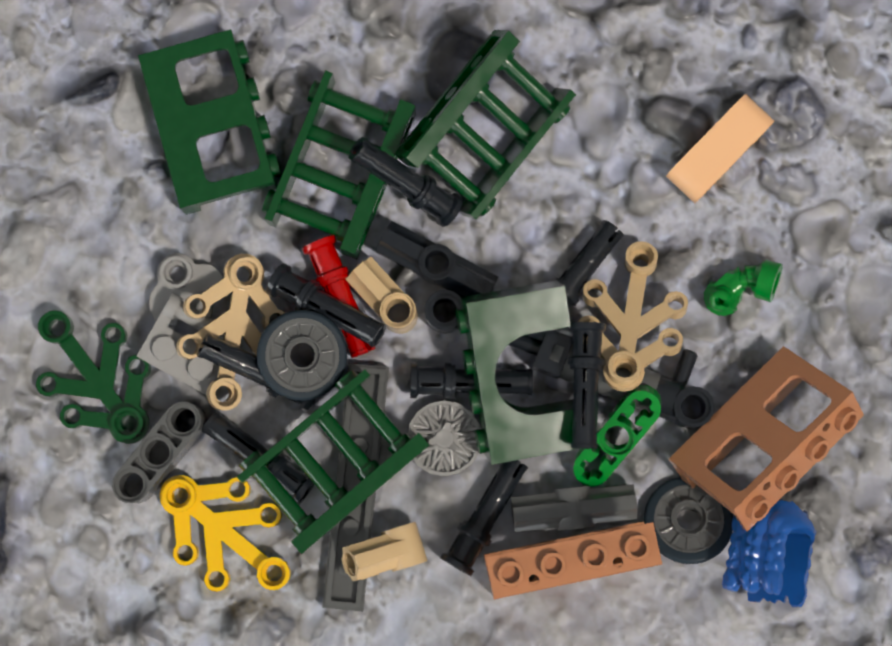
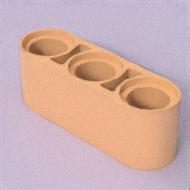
M747 94L743 95L669 171L666 177L695 204L775 121Z

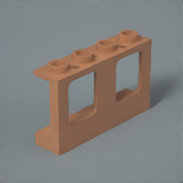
M783 346L711 417L709 422L699 428L669 458V461L686 484L691 488H694L696 485L732 512L742 528L748 531L756 522L765 518L770 509L787 492L794 489L799 480L817 462L823 460L829 450L846 433H849L856 427L864 414L851 390ZM802 381H805L830 398L831 403L806 429L796 432L772 416L770 412ZM746 438L771 456L772 462L744 490L736 491L711 471Z
M644 521L484 554L494 600L662 565L654 523L644 524ZM534 575L533 579L529 580V577Z

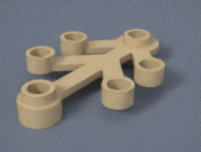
M643 241L631 244L625 254V268L631 274L625 313L609 296L607 286L601 280H589L583 287V301L588 306L597 307L621 337L618 351L602 333L601 357L605 359L603 377L606 383L611 388L622 392L637 388L643 381L645 367L663 355L674 356L678 354L683 343L682 334L674 328L662 330L657 341L635 353L637 339L669 318H682L688 308L687 297L681 292L674 291L668 293L662 303L641 316L646 278L655 271L658 260V253L655 247ZM640 259L646 261L648 265L640 267L633 262ZM597 289L601 291L602 295L591 297L588 291ZM672 301H677L683 307L674 310L668 304ZM590 315L584 316L578 321L600 323L596 317ZM670 337L675 339L677 344L675 346H667L663 343V340ZM620 368H625L631 372V375L625 378L620 377L616 371Z
M250 254L233 256L225 264L223 279L203 293L194 294L185 299L183 303L184 313L191 319H199L208 314L212 304L232 292L229 310L196 333L184 335L178 339L176 351L180 357L184 359L196 358L199 348L204 346L201 343L207 333L212 334L216 338L225 333L223 341L240 348L241 338L243 337L252 352L257 356V347L261 333L246 313L248 297L263 314L262 326L264 329L269 325V318L272 314L280 316L285 312L276 307L261 285L264 279V269L256 257ZM239 267H245L249 272V278L246 282H242L237 278L236 272ZM193 299H198L203 304V310L200 314H195L190 309V303ZM187 339L193 340L196 344V350L191 355L186 354L183 350V343ZM221 366L218 369L217 379L212 381L207 388L206 397L213 408L217 410H231L240 403L242 390L240 385L234 380L235 373ZM221 386L227 388L229 396L224 402H220L216 398V390Z

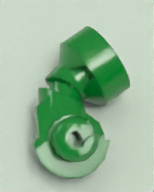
M766 259L758 265H744L745 269L740 270L739 266H737L733 271H727L721 278L710 282L704 291L706 307L718 316L733 314L737 311V305L742 301L743 292L746 290V287L751 288L754 298L771 303L780 282L783 264Z

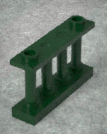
M494 30L394 153L399 160L408 166L419 168L420 165L428 164L466 198L460 213L475 220L479 216H484L492 209L496 202L495 196L553 123H558L567 115L570 110L569 103L576 96L571 89L554 88L550 93L513 58L515 55L513 50L520 41L509 30ZM503 70L541 105L527 123L523 122L488 89L489 84L487 82L496 71ZM478 101L516 136L502 155L463 121L464 115L462 113L471 102ZM446 133L456 135L491 167L477 186L438 152L439 147L437 144Z
M325 70L322 80L315 79L311 86L307 101L312 104L276 191L269 190L263 203L262 212L266 213L264 219L268 225L275 228L281 215L337 236V241L342 243L340 247L342 254L357 260L388 184L370 173L367 183L360 181L357 185L304 164V158L311 141L348 156L351 154L350 150L356 141L318 127L325 107L329 105L382 126V131L387 132L381 147L375 146L398 160L394 153L407 138L416 116V106L400 99L396 110L390 108L386 111L334 91L333 88L336 83L332 72ZM296 178L352 199V204L357 206L352 220L345 218L344 221H340L289 201L288 197Z
M366 369L359 375L354 370L350 371L334 385L338 392L263 455L259 450H256L239 464V467L243 470L237 476L239 481L244 484L254 477L294 524L295 527L292 530L297 536L291 543L301 554L429 446L420 433L412 439L407 433L403 435L361 385L370 378V374ZM348 396L390 445L387 449L392 453V456L381 465L375 459L372 462L330 413ZM316 423H318L359 472L356 476L361 482L349 492L343 486L339 488L298 440L300 436ZM284 450L288 452L327 499L324 503L329 509L318 519L312 513L307 515L266 466Z

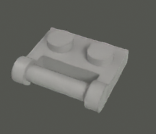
M172 293L136 357L206 394L209 384L217 379L219 365L199 357L194 359L180 357L176 351V343L183 335L167 326L173 316L197 330L209 324L213 319L207 316L199 319L189 318L183 311V298ZM190 307L193 313L200 314V312ZM225 333L220 335L218 339L224 340ZM190 339L185 340L183 343V350L186 354L191 355L196 350L195 342Z

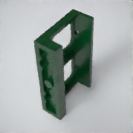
M230 29L138 55L179 207L186 215L201 211L200 206L268 186L272 190L277 189L275 178L282 176L276 154H268L264 140L271 138L265 115L257 116L254 102L260 100V95L254 77L247 79L243 64L250 63L243 39L236 41ZM219 50L229 52L238 82L236 93L196 105H187L184 101L176 72L177 64L181 61ZM240 126L249 127L260 160L258 169L216 182L208 181L205 177L197 148L198 140L202 137Z

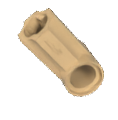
M372 257L362 261L345 279L391 332L397 334L407 333L417 324L418 312L413 299L401 290ZM396 304L406 305L410 309L409 317L400 323L392 322L388 318L389 310Z
M416 522L383 531L381 536L343 547L341 558L345 573L350 576L352 582L379 575V573L391 569L392 572L428 561Z

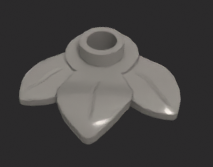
M174 253L166 256L160 262L157 269L159 283L154 287L149 296L150 310L155 322L172 293L183 298L182 303H184L187 297L201 294L223 279L220 271L209 264H195L190 257L184 254ZM176 267H182L185 270V276L180 281H174L171 277V273ZM198 299L191 301L190 307L201 313L203 310L202 302ZM213 304L210 306L209 312L206 315L209 318L212 317Z

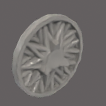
M445 400L429 403L417 411L409 423L407 434L412 439L420 433L429 444L425 450L413 459L417 466L429 474L444 477L459 474L470 467L479 454L475 430L480 429V424L473 413L459 403Z

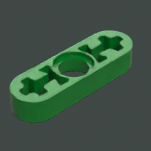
M642 384L634 390L628 391L597 428L598 449H580L577 452L573 472L580 483L591 487L603 484L656 422L661 413V397L656 389ZM645 398L650 399L651 411L641 410L635 417L634 425L629 419L635 410L634 399L641 402ZM613 426L623 427L628 432L629 439L622 445H613L606 439V431ZM601 447L605 454L600 460V472L596 469L591 470L589 473L586 472L584 460L588 462L594 461L599 455Z

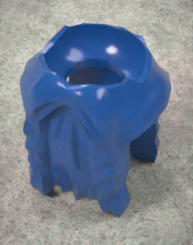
M779 500L770 509L766 517L756 522L748 531L742 528L735 516L732 517L731 529L733 532L730 536L731 545L728 548L727 569L722 580L723 589L737 592L742 585L743 590L747 591L748 601L760 603L764 598L767 602L771 601L774 604L778 600L786 603L788 597L792 607H802L807 597L808 570L811 567L812 544L816 536V530L809 519L808 512L802 511L793 501Z

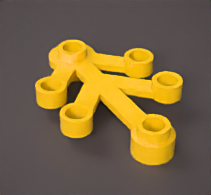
M176 475L164 482L160 490V502L167 512L174 515L176 546L173 549V558L178 564L187 566L195 563L199 557V548L192 542V516L204 526L208 570L205 574L204 582L209 590L214 592L222 591L230 583V574L224 568L222 541L257 569L258 582L264 588L278 590L289 582L291 569L287 561L276 556L269 558L232 528L258 524L267 528L274 527L282 519V511L278 505L265 503L255 509L214 513L201 501L227 497L235 502L244 501L251 493L249 482L244 483L245 493L238 498L231 493L232 485L235 482H240L237 477L230 479L226 483L198 485L188 476ZM178 488H184L188 493L187 500L182 504L174 499V493ZM267 507L273 508L277 514L275 521L272 523H267L262 518V512ZM184 545L190 546L193 550V556L189 561H184L179 556V550ZM272 565H277L282 570V577L278 581H273L268 577L267 571ZM215 571L221 572L225 578L223 585L220 587L214 586L210 581L211 574Z

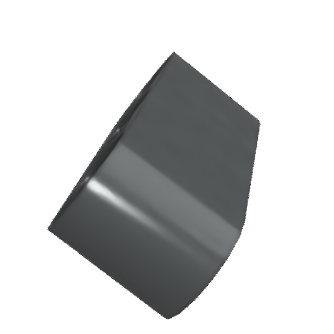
M178 402L167 409L115 474L112 481V489L114 495L124 503H143L154 495L202 435V428L207 421L203 410L189 402ZM191 410L195 415V425L190 431L181 432L177 427L176 419L182 411ZM163 441L169 448V457L164 463L158 465L151 458V449L156 443ZM136 473L142 478L144 484L141 493L133 497L127 493L125 482L130 475Z

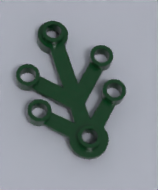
M56 310L45 313L38 323L39 334L44 340L53 344H59L86 381L61 378L55 373L44 372L36 380L38 392L47 397L65 394L100 399L110 412L85 411L79 405L69 404L63 407L60 412L61 423L65 427L72 429L82 426L109 429L117 441L125 444H134L141 441L147 435L150 427L149 416L140 405L144 379L151 372V364L136 357L137 355L127 359L125 371L129 378L123 402L114 390L120 347L126 343L128 338L126 329L117 323H109L103 327L101 339L104 344L99 370L74 337L72 319L67 314ZM62 321L65 329L62 334L55 336L52 333V326L55 322ZM118 328L121 332V337L117 342L111 343L108 340V333L111 329ZM136 360H142L145 364L144 371L139 375H135L131 369L132 364ZM48 377H53L56 381V387L53 391L46 392L43 388V383ZM72 409H77L80 413V419L75 424H70L67 420V414ZM133 416L136 419L137 425L134 430L128 432L124 429L123 422L125 418Z

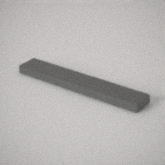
M348 363L347 374L354 370L359 375L365 369L370 374V378L361 386L385 413L389 367ZM348 396L344 400L342 427L372 462L375 459L379 464L382 435ZM339 450L336 485L339 488L343 486L349 492L361 482L356 476L359 472ZM376 491L330 530L322 608L364 611L367 578L352 582L350 576L345 573L341 558L343 547L371 539Z

